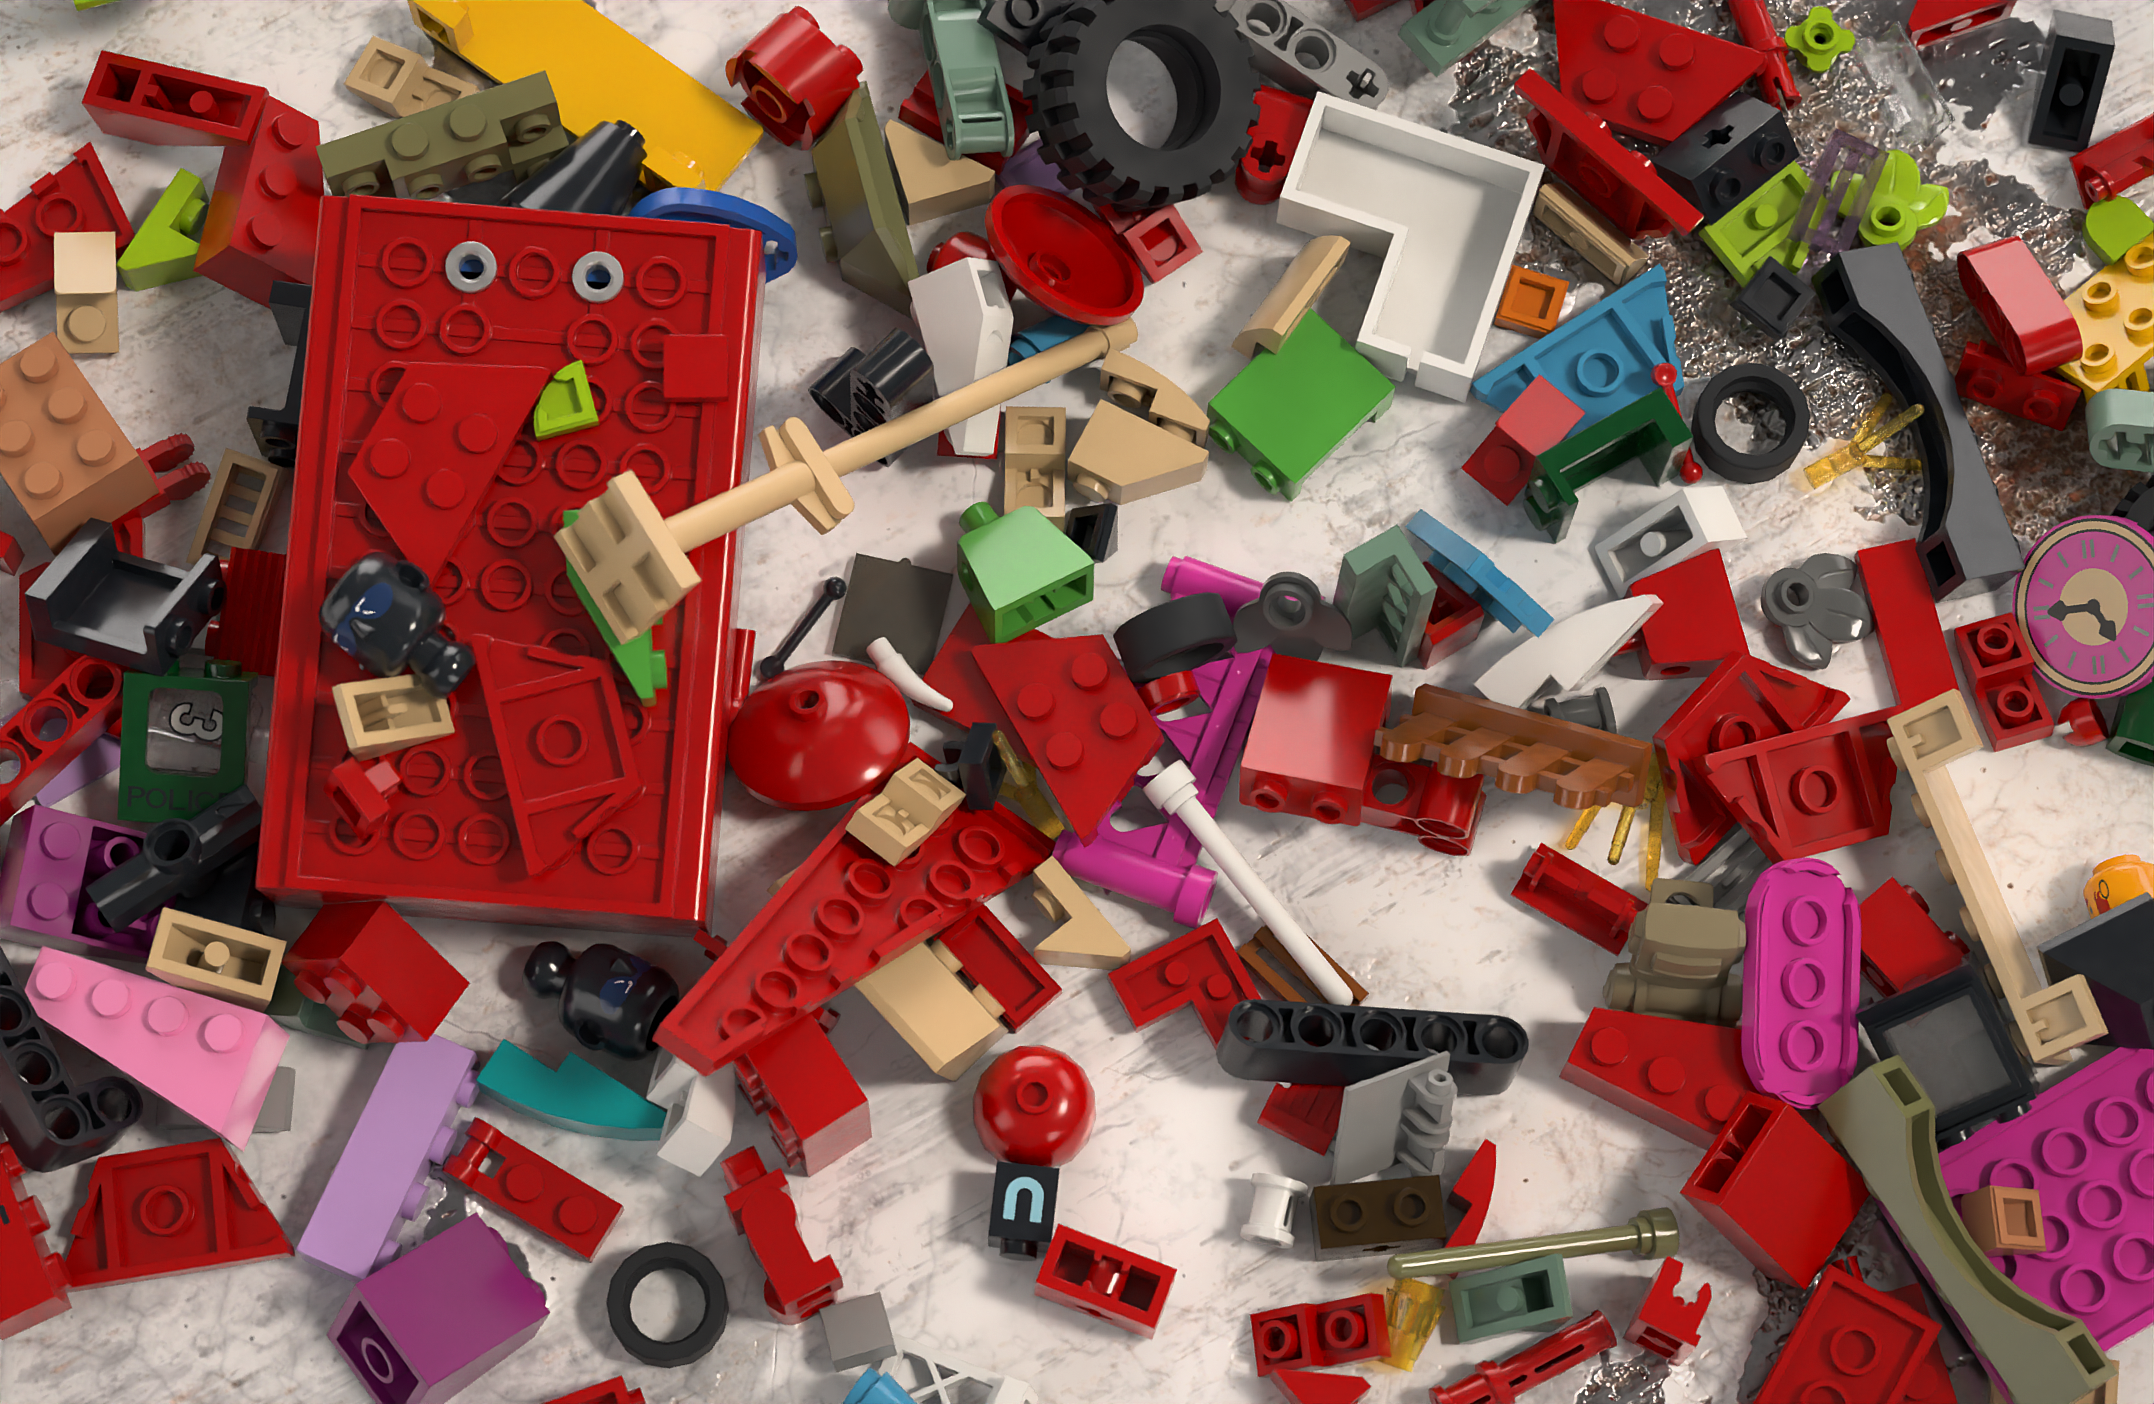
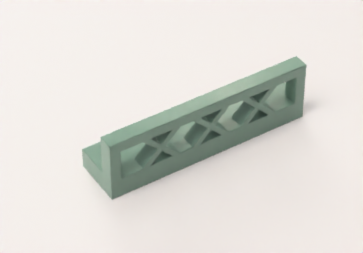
M1397 524L1343 555L1332 605L1340 609L1346 619L1350 621L1353 640L1376 628L1400 667H1403L1417 659L1437 585Z

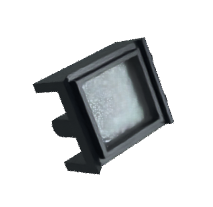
M1974 950L1962 955L1960 965L1931 978L1927 974L1917 976L1906 982L1902 991L1880 1001L1874 1002L1872 996L1860 1001L1855 1016L1864 1027L1880 1062L1899 1054L1934 1104L1935 1139L1941 1149L1954 1146L1971 1137L1975 1133L1972 1126L1992 1117H1995L1998 1124L2005 1123L2024 1115L2032 1109L2029 1101L2037 1098L2040 1084L2027 1058L2020 1053L2009 1029V1021L1988 982Z

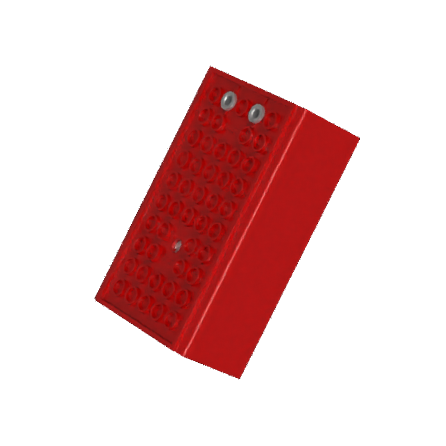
M350 194L349 197L326 195L320 197L255 888L276 905L320 910L326 904L385 900L400 916L693 938L697 931L701 929L708 935H712L745 525L684 553L701 581L663 615V625H653L651 627L653 650H665L667 688L655 689L656 706L643 707L573 589L567 576L566 555L554 535L559 530L564 529L563 511L581 510L589 501L602 496L609 489L607 483L612 478L630 470L637 477L663 520L749 482L766 282V266L761 231L730 228L728 224ZM664 335H728V402H664ZM582 360L599 425L537 441L534 428L536 408L534 409L432 589L442 599L446 608V620L439 633L449 641H460L466 644L473 653L470 635L480 633L498 640L526 646L530 644L554 649L556 652L563 654L582 655L610 661L642 790L541 876L530 878L477 663L458 688L446 698L455 730L454 733L363 761H358L349 749L332 690L333 687L339 684L382 679L370 673L367 669L362 670L356 660L326 636L319 624L318 611L336 583L364 555L372 552H381L390 555L397 561H408L351 480L347 471L410 362L544 367L552 371L554 378L564 367ZM408 668L399 676L411 675L416 673L412 671L410 668ZM354 757L364 772L389 758L404 778V781L397 785L399 790L386 800L392 809L382 827L360 841L325 794L323 788L331 771Z

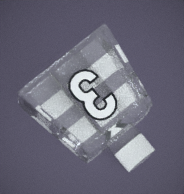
M180 659V667L198 668ZM155 688L149 709L147 762L153 770L200 775H214L219 771L223 701L218 693L202 690ZM252 692L249 762L266 766L270 729L260 726L264 708L258 696Z

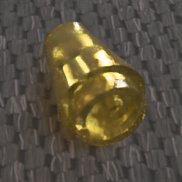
M1412 1278L1395 1279L1393 1289L1386 1287L1384 1304L1392 1357L1376 1361L1409 1372L1413 1371L1415 1362L1418 1361L1446 1309L1445 1306L1441 1305L1445 1293L1444 1289Z

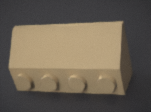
M798 868L773 883L767 889L768 893L773 897ZM937 939L931 946L926 941H923L854 984V986L936 1074L956 1082L1009 1031L998 1019L1006 1010L984 986L979 984L975 989L971 990L960 979L956 972L964 965L941 940Z

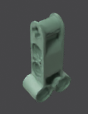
M888 0L890 17L898 25L907 29L919 30L945 148L950 161L959 160L961 154L1000 151L1003 157L1012 156L1014 149V123L994 35L977 23L988 0Z

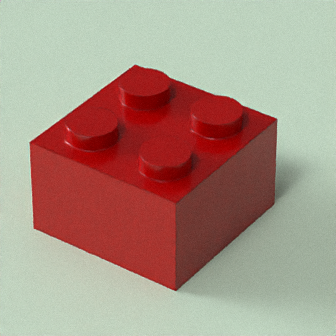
M385 900L323 905L281 961L296 976L294 984L297 989L309 999L325 1004L339 1017L337 1021L338 1027L348 1037L361 1044L427 1042L470 984Z

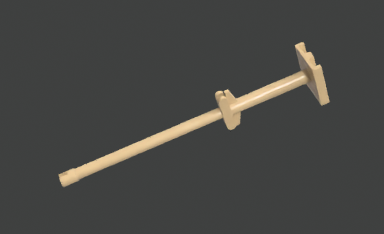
M1130 317L1126 321L1115 325H1092L1082 334L824 451L821 450L805 423L799 418L790 417L780 426V429L776 430L771 425L764 428L758 434L771 472L665 520L662 519L637 477L630 470L612 478L607 483L609 489L602 496L589 501L577 513L579 518L571 526L559 530L554 537L621 645H624L641 637L701 581L684 554L685 552L789 504L821 535L832 531L842 519L846 518L854 510V501L840 480V477L1096 359L1103 360L1106 358L1109 348L1118 352L1129 348L1130 344L1138 339L1136 324Z

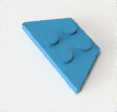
M1658 264L1472 382L1470 392L1476 399L1504 413L1533 380L1541 374L1587 412L1564 440L1660 388V386L1653 383L1650 374L1652 368L1658 363H1670L1676 368L1677 378L1673 383L1676 397H1678L1684 389V380L1680 359L1676 356L1674 344L1676 333L1673 315L1669 314L1665 290L1667 280L1664 268L1661 264Z
M1420 509L1405 526L1433 551L1427 560L1449 580L1456 583L1469 595L1472 594L1471 597L1481 605L1486 613L1496 621H1499L1513 634L1522 625L1539 638L1555 620L1513 580L1494 566L1495 563L1483 552L1424 510Z

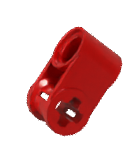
M1261 84V91L1256 92L1253 104L1260 105L1261 107L1258 126L1247 128L1246 134L1252 136L1253 142L1246 156L1239 159L1235 172L1234 183L1237 192L1244 200L1256 205H1267L1274 203L1280 198L1314 99ZM1259 165L1269 167V173L1258 170Z

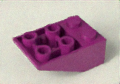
M36 804L13 816L0 876L1 939L38 948L46 946L66 953L147 964L163 907L174 910L177 897H171L129 926L115 933L85 887L142 851L144 839L148 833Z

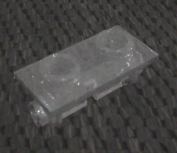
M1900 21L1895 22L1877 41H1875L1873 36H1868L1853 45L1852 49L1856 56L1852 61L1855 67L1859 68L1872 93L1887 90L1890 95L1884 97L1878 104L1894 130V136L1897 141H1905L1908 148L1918 146L1921 151L1926 150L1955 121V118Z

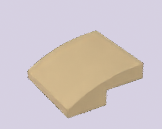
M1333 235L1321 236L1307 242L1235 338L1231 347L1250 360L1261 345L1277 355L1344 263L1351 242L1342 236Z

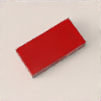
M985 904L950 924L933 939V943L937 939L941 940L961 961L964 966L958 971L974 989L981 984L1003 1006L1006 1011L1000 1017L1015 1034L1062 994V988Z

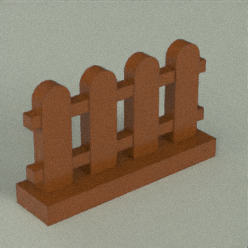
M1426 683L1415 690L1412 715L1404 714L1401 716L1399 726L1393 729L1384 727L1377 729L1373 744L1380 747L1379 754L1382 757L1392 761L1413 762L1419 758L1438 762L1437 771L1444 775L1469 778L1478 773L1496 778L1495 786L1500 790L1517 794L1530 793L1535 789L1554 794L1553 802L1555 804L1576 810L1589 809L1594 805L1605 808L1611 802L1633 808L1643 803L1653 748L1652 743Z

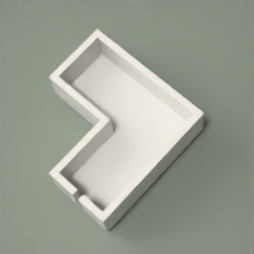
M1317 91L1280 195L1276 223L1318 237L1329 235L1342 236L1351 242L1349 247L1385 258L1357 338L1355 349L1385 377L1403 382L1406 372L1417 375L1414 386L1465 403L1535 201L1545 165Z

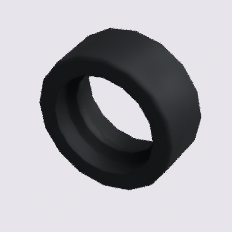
M1752 362L1729 366L1710 379L1694 408L1691 434L1693 435L1695 450L1710 470L1726 480L1745 484L1770 481L1789 469L1801 451L1808 435L1810 412L1806 397L1795 381L1775 367ZM1749 392L1760 394L1774 402L1783 413L1786 423L1784 437L1779 445L1770 452L1761 455L1740 453L1726 445L1718 435L1715 425L1716 412L1723 400L1735 393Z
M1210 592L1185 596L1153 607L1125 622L1113 634L1127 675L1133 683H1149L1173 673L1199 668L1219 658L1231 650L1238 642L1221 595Z
M671 1242L644 1246L624 1259L611 1278L606 1300L610 1326L626 1352L647 1365L664 1368L692 1364L710 1352L725 1331L729 1311L723 1278L711 1260L691 1246ZM666 1268L682 1270L695 1278L703 1290L706 1303L703 1319L695 1331L682 1340L672 1342L652 1340L640 1332L632 1319L630 1309L633 1291L641 1279L653 1271Z

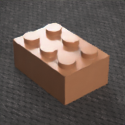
M54 332L49 333L0 364V476L55 557L58 556L91 517L111 523L160 492L139 454Z

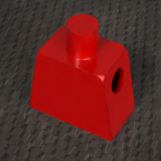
M1719 548L1707 551L1642 578L1628 586L1623 599L1641 595H1656L1664 603L1612 656L1636 652L1645 679L1666 680L1708 677L1733 650L1750 655Z

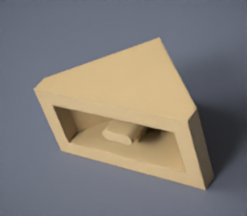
M889 119L884 128L885 151L909 226L990 203L995 194L994 170L962 154L959 160L950 161L944 145Z
M417 674L339 684L332 688L349 749L358 761L445 737L455 732L446 699H438L428 694L422 687L420 676Z

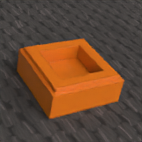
M1512 265L1494 325L1542 339L1555 330L1569 282Z

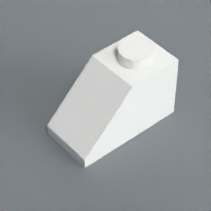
M1721 485L1682 488L1594 546L1619 600H1623L1628 586L1635 581L1710 550L1719 548L1721 555H1723L1748 538Z

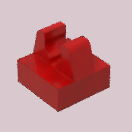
M354 757L331 771L323 791L360 841H362L382 827L392 809L386 800L399 790L397 785L403 782L404 778L389 758L364 772Z

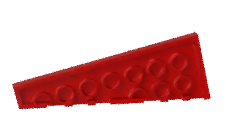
M909 742L902 759L893 772L873 790L862 795L664 1019L653 1041L707 1077L1032 874L1034 869L1052 856L1056 842L999 802H995L993 810H971L968 808L965 796L950 816L920 846L894 867L845 828L859 808L882 793L894 773L916 758H919L933 770H935L936 764H942L921 748Z

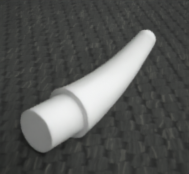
M886 637L873 641L867 647L866 652L877 666V671L889 678L902 694L945 712L952 710L953 702L921 680L904 660L902 654H897Z

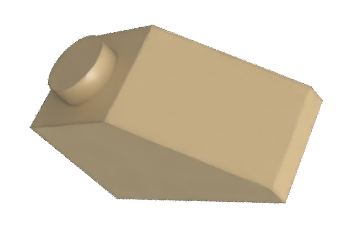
M1100 399L1068 459L1067 479L1074 482L1073 487L1077 492L1090 500L1103 503L1106 499H1109L1119 505H1123L1201 481L1207 471L1209 451Z
M163 907L145 970L175 987L263 1013L271 1001L287 941Z

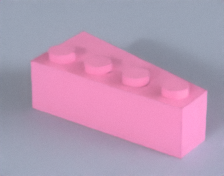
M42 946L24 989L40 1021L244 1152L290 1035L266 1014Z

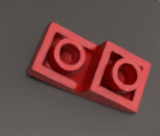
M2009 612L1955 628L1954 638L1964 673L1994 752L2052 736L2055 724L2033 678L2034 660L2013 613Z
M1367 1293L1321 1304L1300 1303L1250 1314L1258 1377H1270L1273 1369L1311 1372L1392 1357L1383 1294Z

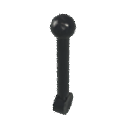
M830 577L825 581L823 595L775 656H769L762 660L760 671L765 680L768 681L775 675L785 671V662L832 601L844 597L847 585L842 578Z

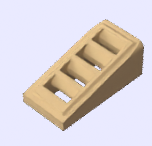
M226 448L186 563L195 565L205 553L217 555L219 561L221 559L229 560L230 558L207 551L211 539L232 547L259 550L290 470ZM239 472L264 480L262 491L258 492L236 484L235 481ZM233 495L256 503L253 515L225 506L229 496ZM220 517L248 526L245 538L216 528Z

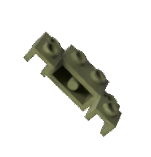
M544 70L316 146V150L332 196L349 197L350 194L430 200L441 193L474 182H483L512 170L518 186L565 150L569 143L561 124L557 100L547 73Z

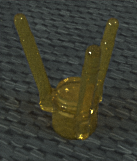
M1654 752L1651 754L1643 803L1635 808L1622 805L1607 857L1609 864L1616 865L1619 863L1636 810H1645L1648 808L1649 803H1651L1645 888L1649 892H1651L1653 880L1658 878L1664 805L1666 802L1656 753ZM1594 805L1582 812L1565 842V847L1568 850H1574L1600 811L1601 806Z

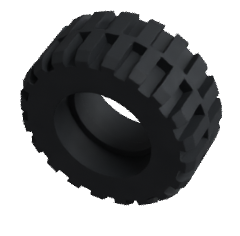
M1071 0L1061 7L1060 15L1049 18L1040 30V38L1045 42L1031 47L1026 62L1028 68L1034 69V76L1023 81V99L1032 100L1033 114L1025 116L1029 134L1038 131L1043 145L1037 148V152L1045 165L1056 163L1061 169L1056 175L1057 180L1069 191L1084 187L1082 197L1085 201L1098 207L1111 204L1115 211L1135 212L1142 209L1149 211L1194 199L1210 192L1212 185L1224 182L1235 171L1236 163L1233 160L1246 156L1253 142L1252 136L1246 134L1247 128L1258 126L1261 112L1260 105L1253 104V93L1261 91L1260 73H1251L1248 58L1255 56L1249 40L1240 41L1234 30L1239 26V23L1229 10L1218 13L1213 8L1217 3L1216 0ZM1124 40L1136 42L1152 51L1169 71L1175 86L1177 96L1176 120L1170 136L1160 149L1144 146L1129 136L1116 120L1109 104L1107 95L1108 68L1115 50Z

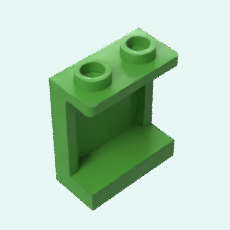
M1310 308L1277 355L1265 348L1208 402L1207 417L1210 420L1208 434L1226 453L1233 454L1235 451L1238 452L1252 466L1250 469L1251 474L1266 491L1273 495L1280 492L1292 502L1300 494L1304 481L1369 418L1375 423L1391 407L1396 386Z

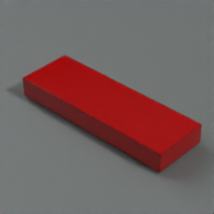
M1915 538L1857 550L1854 555L1866 602L1873 616L1874 630L1896 705L1903 704L1904 711L1949 690L1956 689L1960 691L1929 583L1915 549L1917 544Z

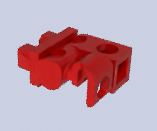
M754 1146L720 1162L721 1169L725 1174V1182L731 1192L723 1196L729 1218L738 1236L743 1233L746 1234L750 1251L756 1263L763 1269L767 1277L764 1283V1301L770 1315L784 1325H796L819 1314V1309L835 1305L837 1303L838 1290L844 1288L842 1276L830 1254L815 1262L813 1261L802 1240V1232L790 1186L782 1169L778 1168L768 1173Z

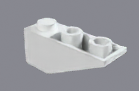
M966 257L907 282L913 300L910 306L911 315L915 325L922 333L927 354L933 362V385L937 388L940 398L1006 368L1014 317L997 261ZM1001 404L944 429L946 438L953 445L956 455L988 456L993 454Z

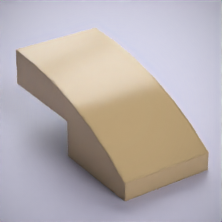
M372 36L344 82L347 90L397 119L481 92L478 86L429 67L422 55L375 36Z
M1006 406L1004 515L1023 506L1035 507L1062 532H1064L1066 407Z
M916 758L894 773L882 793L859 808L845 829L895 867L920 846L960 805L966 794L940 776L919 758Z

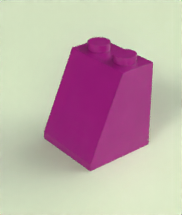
M475 1212L355 1284L326 1335L376 1404H444L534 1338L551 1312L546 1307L545 1297L540 1287L531 1278L524 1277L509 1257L507 1244L501 1234L494 1228L487 1227L479 1214Z

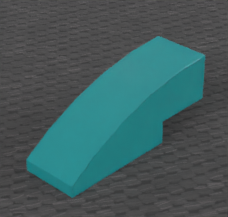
M503 1039L476 1079L481 1093L515 1112L553 1127L594 1137L630 1141H660L667 1112L571 1051L558 1070L554 1071Z

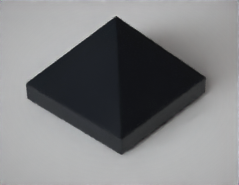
M1112 503L1072 508L1065 535L1088 554L1094 561V564L1105 562L1118 551V506Z

